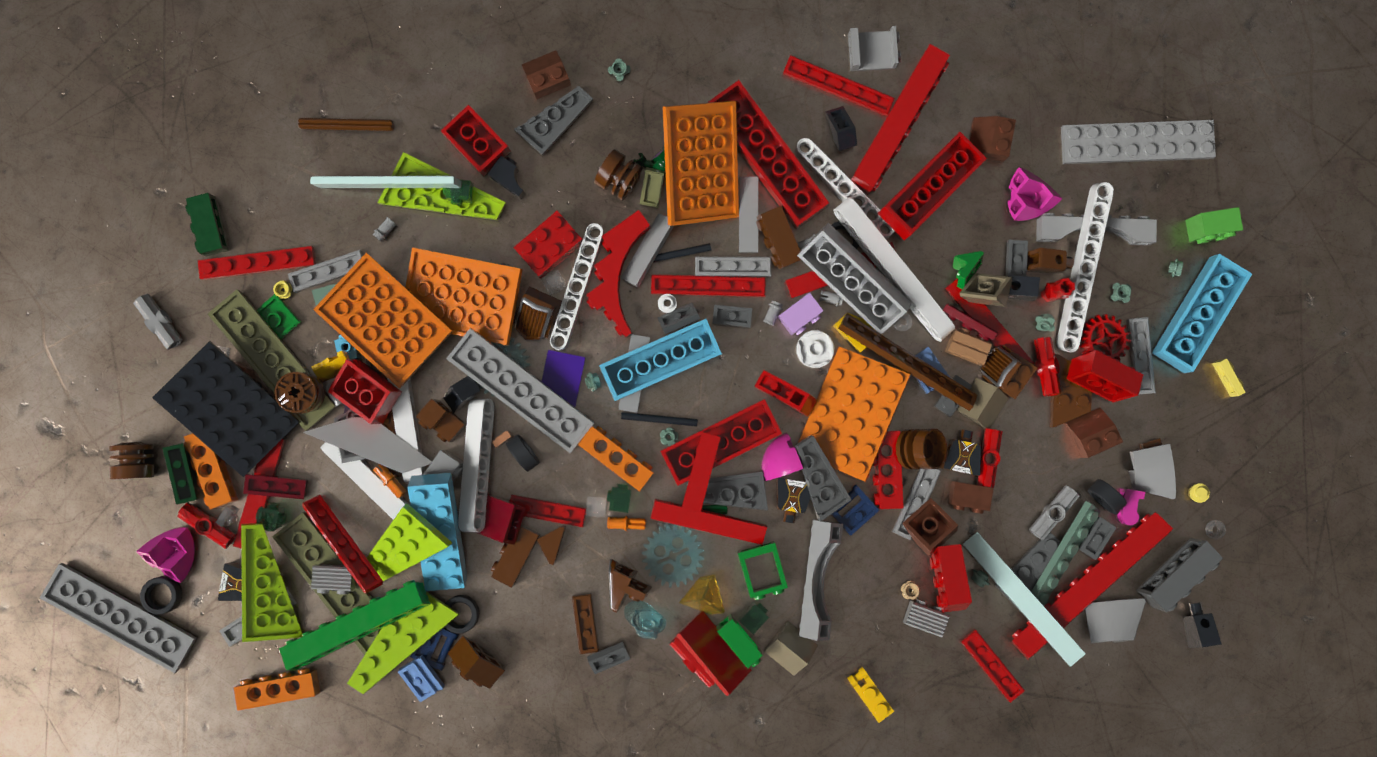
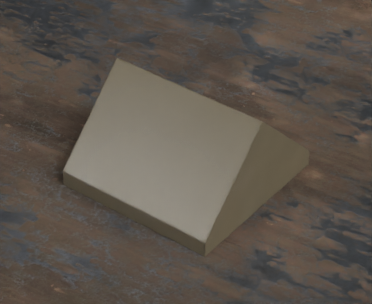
M975 273L961 290L960 296L972 303L1006 307L1012 277Z
M975 378L970 389L977 394L974 407L968 411L958 406L956 411L981 427L990 429L1009 398L998 387Z
M787 621L765 648L764 652L792 675H796L808 665L818 645L811 639L800 637V630Z

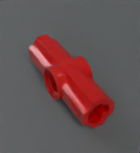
M1063 278L1056 282H1047L1045 288L1041 291V298H1044L1046 302L1069 298L1071 292L1075 290V283L1070 281L1069 278Z
M1037 338L1034 340L1037 356L1035 366L1038 367L1036 372L1041 380L1043 396L1061 394L1058 377L1060 366L1054 353L1052 338Z
M985 428L980 458V476L977 478L978 486L990 488L995 486L997 466L1001 460L999 453L1003 431ZM988 453L993 455V461L990 464L986 461Z
M187 502L179 510L178 518L195 528L198 534L207 536L224 549H227L235 540L236 534L220 524L215 517L208 516L191 503ZM205 521L209 522L210 527L208 530L204 527Z
M676 636L669 645L683 659L682 661L692 673H696L708 688L713 686L715 682Z

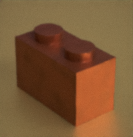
M951 481L948 504L953 505V509L964 511L965 507L972 508V512L983 514L984 510L990 511L994 488Z

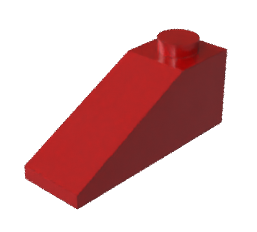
M763 370L754 386L807 417L817 402L809 393Z

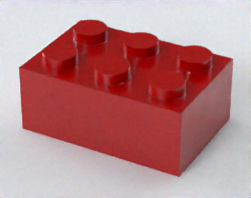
M469 105L440 130L483 177L492 169L500 156L505 158L511 152L508 145Z
M557 210L513 248L537 276L542 279L580 247L583 239Z
M1094 350L1071 360L1067 380L1114 403L1138 396L1144 374L1136 371L1133 367L1122 364L1118 359L1105 355L1100 350Z
M346 359L327 391L369 424H383L402 393L401 390L359 359Z
M961 544L939 546L932 554V557H930V567L935 572L933 583L934 587L938 588L939 593L937 605L941 607L942 613L966 610L972 603Z

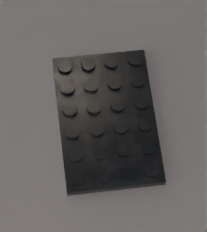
M211 341L152 397L242 477L299 422L290 412L281 408L272 395Z

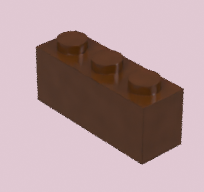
M782 206L757 216V227L760 231H763L765 236L764 243L771 250L773 255L771 259L774 266L781 269L800 261L801 259L797 256L800 249Z
M521 524L515 545L504 543L499 554L502 556L499 562H494L490 570L493 572L491 577L512 588L527 562L540 533Z

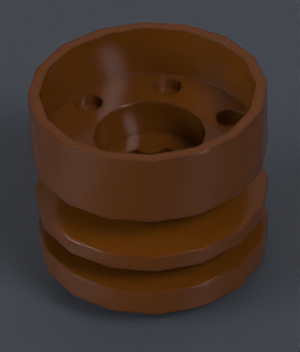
M614 149L601 165L594 184L604 190L613 185L611 194L615 196L619 192L618 199L623 201L637 185L643 166L637 164L634 167V160H630L624 165L626 155Z
M287 373L279 379L275 387L277 403L285 411L292 413H310L317 410L324 402L326 395L325 386L322 381L309 373ZM297 389H299L300 393H298L297 396H295V392H297Z
M905 429L900 433L896 443V455L899 463L905 469H939L943 466L947 457L945 436L938 429Z
M125 442L109 446V451H119V455L109 456L111 460H119V465L110 466V479L154 477V465L144 463V459L154 457V454H144V450L154 449L153 444Z

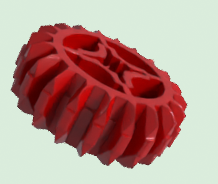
M1103 314L1102 317L1096 315L1094 319L1089 318L1088 323H1084L1082 344L1079 345V348H1084V351L1081 354L1092 352L1095 350L1093 346H1098L1105 355L1121 360L1120 357L1126 356L1124 350L1130 349L1126 343L1132 341L1131 339H1126V336L1130 335V332L1124 331L1127 325L1121 326L1122 320L1118 319L1115 321L1114 315L1108 317V314ZM1104 325L1110 327L1115 334H1111ZM1096 328V336L1091 340L1092 332ZM1104 337H1105V338L1111 337V339L1106 340L1104 343H1103V342H1097L1098 340H1102V338H1104ZM1117 340L1116 348L1112 352L1113 342Z

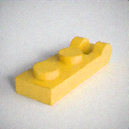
M861 667L858 669V673L854 676L850 675L847 679L875 719L880 723L891 715L894 710L865 669ZM864 678L866 682L859 686L857 682Z

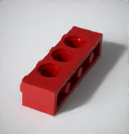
M887 431L873 464L876 467V474H873V485L876 486L877 493H874V505H877L878 509L904 508L902 466L896 455V443L900 431ZM884 445L890 448L888 456H884L881 452ZM886 464L891 467L889 475H884L882 472V468ZM886 484H890L892 491L886 495L883 492V487Z

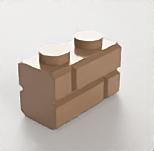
M959 328V330H953L945 352L979 366L984 365L992 343L987 342V340L979 335L977 337L969 335L970 331Z

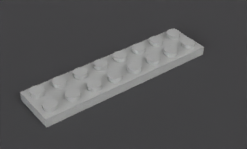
M1214 120L1063 125L1061 127L1063 164L1213 159L1216 157Z
M472 328L467 331L446 358L569 453L573 451L594 424L586 415Z
M60 563L40 596V599L173 673L179 671L197 639L192 634L156 614L148 612L145 608L64 563Z

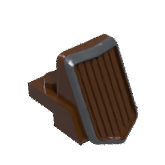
M529 286L515 312L513 320L515 330L527 341L547 339L555 325L562 300Z
M1003 345L989 351L985 364L981 366V372L983 374L982 377L990 384L1016 399L1038 367Z
M610 559V608L617 613L622 607L627 594L634 601H644L652 587L635 579L637 571Z

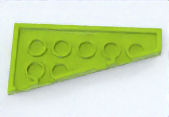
M403 152L391 176L451 175ZM463 181L461 188H385L377 202L381 205L499 220L506 206V202Z
M407 503L401 508L367 556V559L381 579L385 581L449 547L452 542Z
M241 524L242 642L303 637L263 524Z
M426 592L431 604L381 628L347 684L361 694H365L406 658L429 641L437 632L442 630L449 622L460 615V613Z

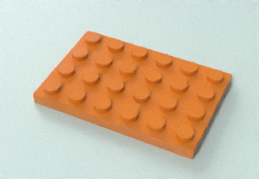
M736 101L663 106L668 225L675 226L738 218Z
M412 248L405 288L453 331L451 334L464 336L472 328L489 342L509 345L523 269Z
M368 253L361 257L313 309L398 388H401L453 332Z
M839 347L798 443L813 435L833 469L866 482L911 374Z

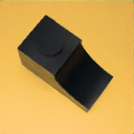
M844 106L825 111L833 140L839 151L857 146L856 127Z
M500 156L489 171V177L516 197L522 199L525 192L517 183V173L519 172L516 166L517 163L509 157L505 159Z
M466 376L450 386L443 399L453 413H455L478 395L480 386L471 377Z

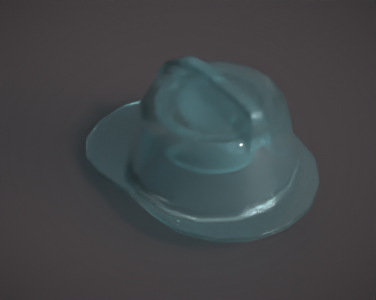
M632 601L625 606V618L635 628L639 637L655 640L658 634L665 629V618L646 602Z

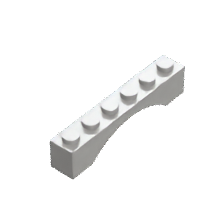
M1044 213L1043 216L1037 219L1036 242H1057L1067 234L1081 230L1084 215L1074 217V214L1055 216L1054 213ZM1108 215L1105 231L1118 235L1130 245H1152L1157 242V220L1150 219L1149 216L1131 219V216L1112 218V215Z
M813 520L804 586L800 637L816 641L830 639L832 621L825 604L824 577L832 554L841 544L843 524Z

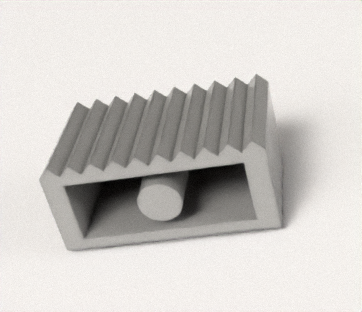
M313 565L311 589H317V593H329V590H337V594L344 595L349 594V591L355 590V579L344 565Z
M916 599V602L910 600L903 623L943 637L950 615L945 612L942 613L941 607L936 605L934 608L927 606L925 601Z

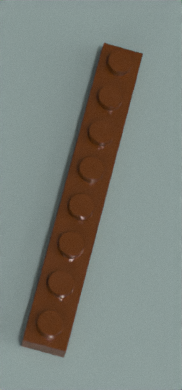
M847 313L844 316L838 329L846 335H849L862 345L889 360L894 365L911 374V376L924 382L927 386L932 387L968 411L974 407L977 394Z

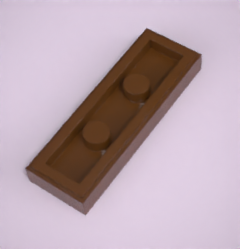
M592 594L572 596L579 653L599 652Z

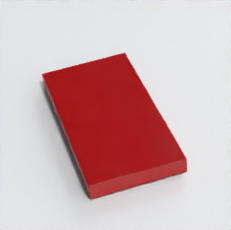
M703 610L676 635L726 696L730 695L752 671L750 667L747 668L719 635L716 626Z

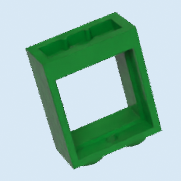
M774 541L737 551L750 598L760 600L765 598V594L773 592V595L785 592L784 589L788 588ZM772 552L781 583L753 591L745 559Z
M729 614L716 625L719 635L747 668L750 666L755 667L761 662L763 655L760 648L732 614Z

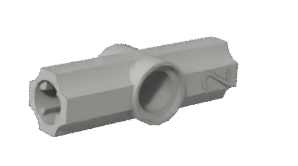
M145 294L135 299L133 304L144 317L145 325L152 333L158 336L166 349L170 350L181 344L182 338L171 325V318L158 307L150 294Z
M1065 485L1053 501L1044 507L1043 513L1029 528L1031 533L1044 540L1056 524L1065 518L1066 512L1080 497L1078 493ZM1053 508H1056L1058 512L1055 518L1051 516Z

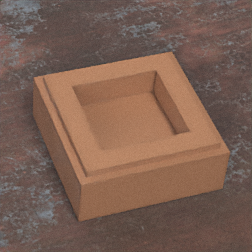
M505 431L495 438L492 444L495 448H499L514 436L510 431Z

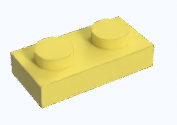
M1221 359L1212 363L1230 397L1246 393L1243 389V382L1237 378L1234 366L1230 361Z

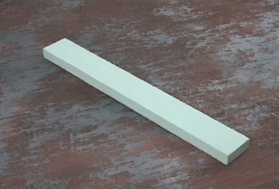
M312 176L310 184L319 188H461L462 181L454 176Z
M978 532L962 544L1069 667L1085 655V652Z

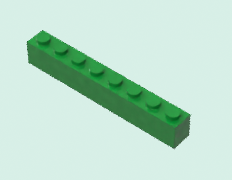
M408 581L403 584L402 588L392 589L386 592V596L370 600V604L366 606L361 605L353 608V612L348 615L342 614L335 618L336 621L332 623H323L319 625V629L307 631L302 634L303 637L285 642L286 645L279 648L286 671L298 670L430 605L431 603L423 582Z

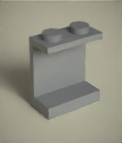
M892 26L890 31L858 33V28H850L848 33L850 71L895 69L898 63L901 62V51H898L897 44L900 42V34L896 32V26Z

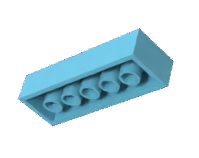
M1221 254L1209 257L1152 351V354L1183 373L1194 372L1252 273Z
M704 319L599 365L612 397L616 401L722 353L707 319Z
M451 473L411 476L407 486L411 507L452 542L449 547L421 561L425 590L465 588L467 570L461 532L458 526V513Z

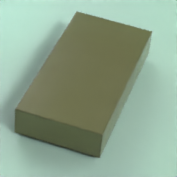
M646 167L640 204L659 207L665 171Z

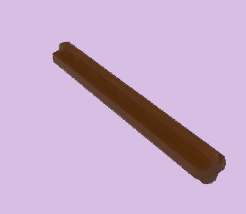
M299 118L298 126L300 129L392 131L393 121L384 119Z

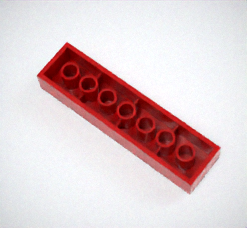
M929 44L851 178V181L867 195L871 190L875 192L883 180L881 175H885L893 162L890 158L894 159L902 147L900 142L903 143L912 129L910 127L917 121L921 114L920 111L928 102L931 93L950 64L947 62L950 55L932 44Z
M739 80L708 101V103L736 101L737 149L777 204L782 206L785 215L796 229L827 208L829 202Z

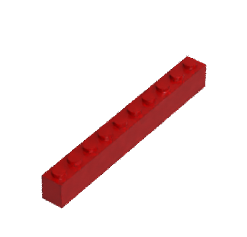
M1155 512L1152 515L1148 513L1140 520L1142 524L1138 528L1133 526L1126 533L1128 535L1123 541L1119 539L1112 545L1114 549L1109 554L1104 552L1098 558L1100 562L1097 565L1093 566L1091 564L1084 570L1085 575L1081 579L1077 577L1069 584L1071 588L1067 592L1062 590L1056 595V601L1052 605L1048 603L1044 606L1063 629L1171 533L1173 528L1158 513ZM1030 621L1026 623L1028 626L1023 631L1020 628L1012 635L1014 639L1011 642L1027 660L1048 643Z

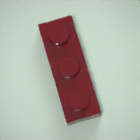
M949 303L943 309L949 319L953 321L958 319L963 322L962 326L970 331L975 329L980 332L979 336L987 341L989 339L994 340L999 333Z
M245 474L243 494L304 499L306 479Z

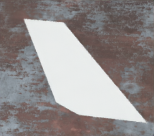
M351 417L302 432L400 473H406L432 463V461L382 424H369L361 417Z

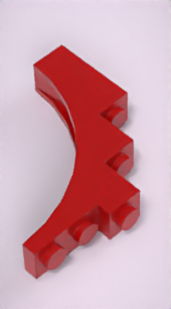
M637 210L601 236L604 240L602 245L607 252L612 251V253L594 265L596 268L594 271L595 275L600 281L604 280V282L586 294L588 297L586 302L591 309L596 308L597 311L605 308V316L609 321L613 319L617 325L614 327L620 336L624 335L626 338L631 336L633 332L625 319L621 307L619 292L621 273L630 250L639 238L651 228L640 210Z

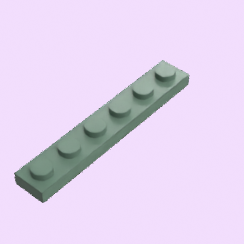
M1087 501L1083 504L1031 591L1043 606L1048 602L1051 593L1057 587L1060 578L1068 569L1069 563L1078 552L1081 543L1087 537L1090 528L1101 512Z

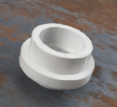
M664 294L659 298L658 307L662 312L670 313L676 309L677 301L673 295ZM665 300L671 301V305L669 307H666L664 305Z

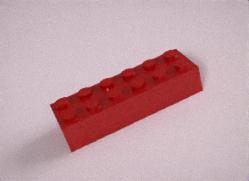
M959 132L877 214L905 241L987 158Z
M764 399L660 452L677 486L689 481L702 432L721 437L713 468L781 435L782 432Z

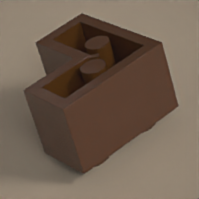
M431 399L416 415L419 419L418 423L426 430H436L438 432L437 437L443 442H453L467 425L437 399Z
M462 636L448 653L452 659L451 663L461 671L459 673L460 676L467 681L469 679L472 680L479 687L485 686L490 689L505 671L496 659L483 653L475 641L465 636Z

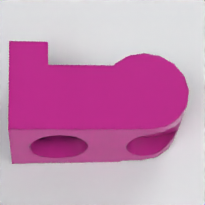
M1120 488L1119 493L1125 498L1127 504L1117 514V519L1122 524L1134 525L1139 520L1137 512L1139 499H1144L1145 492Z

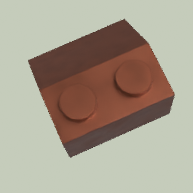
M556 50L521 64L536 100L571 85Z
M1000 116L974 117L969 141L987 159L1004 162L1010 156L1016 119Z
M1101 407L1065 423L1081 458H1090L1123 443L1116 425Z
M932 498L927 500L902 523L915 543L928 556L933 554L937 547L943 545L958 530V524Z

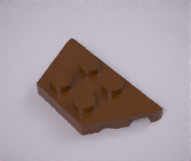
M1055 354L1060 366L1058 377L1061 394L1051 396L1050 427H1057L1091 412L1092 392L1067 380L1071 361L1059 354Z

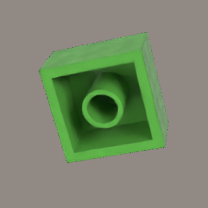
M1239 207L1200 213L1185 220L1189 242L1197 241V244L1208 243L1211 240H1226L1236 236L1237 232L1243 230Z

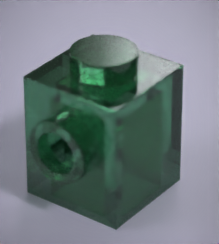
M460 180L462 181L461 188H443V195H445L448 201H451V204L462 205V203H472L474 184L471 181Z
M617 484V487H612V491L608 490L607 502H610V511L629 512L632 489H628V485Z
M753 602L738 620L754 635L769 618L768 610L761 603L757 605Z

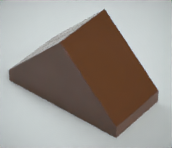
M561 526L537 539L551 565H554L566 526Z

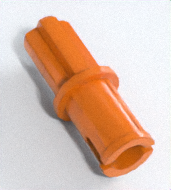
M378 465L383 472L375 467L373 471L384 482L383 485L387 486L397 498L402 497L406 493V489L396 479L397 476L393 475L386 466Z
M628 516L608 517L607 528L624 529L625 531L628 529L644 530L646 528V520L643 518H628Z

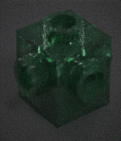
M268 502V504L259 507L257 510L256 523H262L265 531H275L285 524L287 514H285V508L279 507L280 504Z

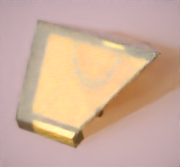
M715 574L699 577L679 602L693 609L703 610L704 613L709 615L725 612Z

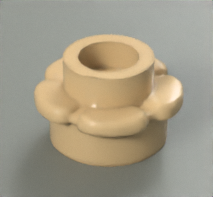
M907 581L906 584L904 583L901 586L902 596L905 599H916L920 592L919 585L915 584L914 581Z

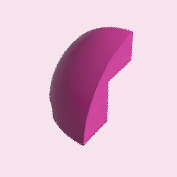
M1021 167L1016 170L1009 185L1011 200H1008V208L1013 219L1017 221L1036 218L1048 212L1063 199L1045 181Z
M787 432L775 438L764 453L761 466L764 481L803 469L796 449L793 447Z
M182 527L166 531L154 537L136 552L151 567L160 569L164 576L181 583L191 569L195 549L189 529Z

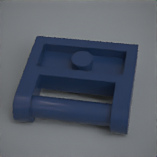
M856 484L848 495L851 501L857 495L861 500L842 517L838 512L848 503L831 514L838 523L843 524V528L850 536L879 511Z
M443 628L410 657L418 659L423 655L431 667L442 671L454 640H457L459 634ZM444 635L447 639L438 659L434 660L432 656L441 636Z

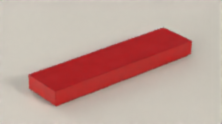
M704 432L701 433L682 504L683 509L701 513L721 437Z
M511 494V502L526 507L523 517L584 527L587 508Z
M976 629L960 640L1010 703L1025 691Z

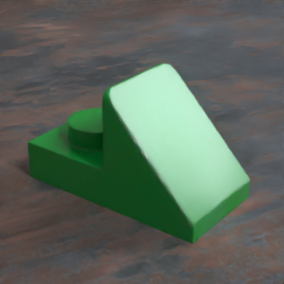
M978 251L954 257L953 268L958 270L956 276L958 288L963 289L979 270L983 262L984 252Z

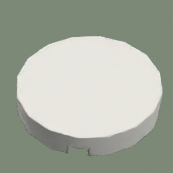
M811 330L803 334L798 340L796 354L805 366L820 368L827 365L832 359L834 343L826 333L820 330Z

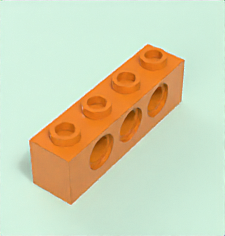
M592 426L578 445L640 492L654 473L651 471L653 467L645 461L639 462L636 459L637 455L630 449L627 451L622 449V443L614 437L611 440L606 437L607 432L601 427L597 426L595 428ZM598 441H606L607 448L605 451L598 450ZM614 452L622 454L623 459L621 462L616 463L612 460ZM630 463L638 466L636 474H630L627 471Z
M193 433L184 436V447L190 453L192 459L190 461L191 466L198 475L197 483L203 489L206 506L209 509H217L238 501L225 461ZM202 447L206 449L204 456L200 453ZM209 464L212 466L211 474H208L207 472V466ZM215 483L219 485V490L217 492H215L213 489V485Z
M303 668L295 674H291L290 671L278 674L279 677L273 678L271 675L259 677L257 681H252V678L241 680L239 685L233 687L237 711L318 695L320 693L317 669L310 671V668ZM293 680L299 682V689L293 686ZM274 684L280 686V692L274 690ZM255 687L260 689V696L256 695Z

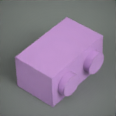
M808 293L780 314L778 319L790 335L796 333L798 336L807 329L805 327L807 323L811 321L814 324L821 318L820 314L823 312V309L813 296Z

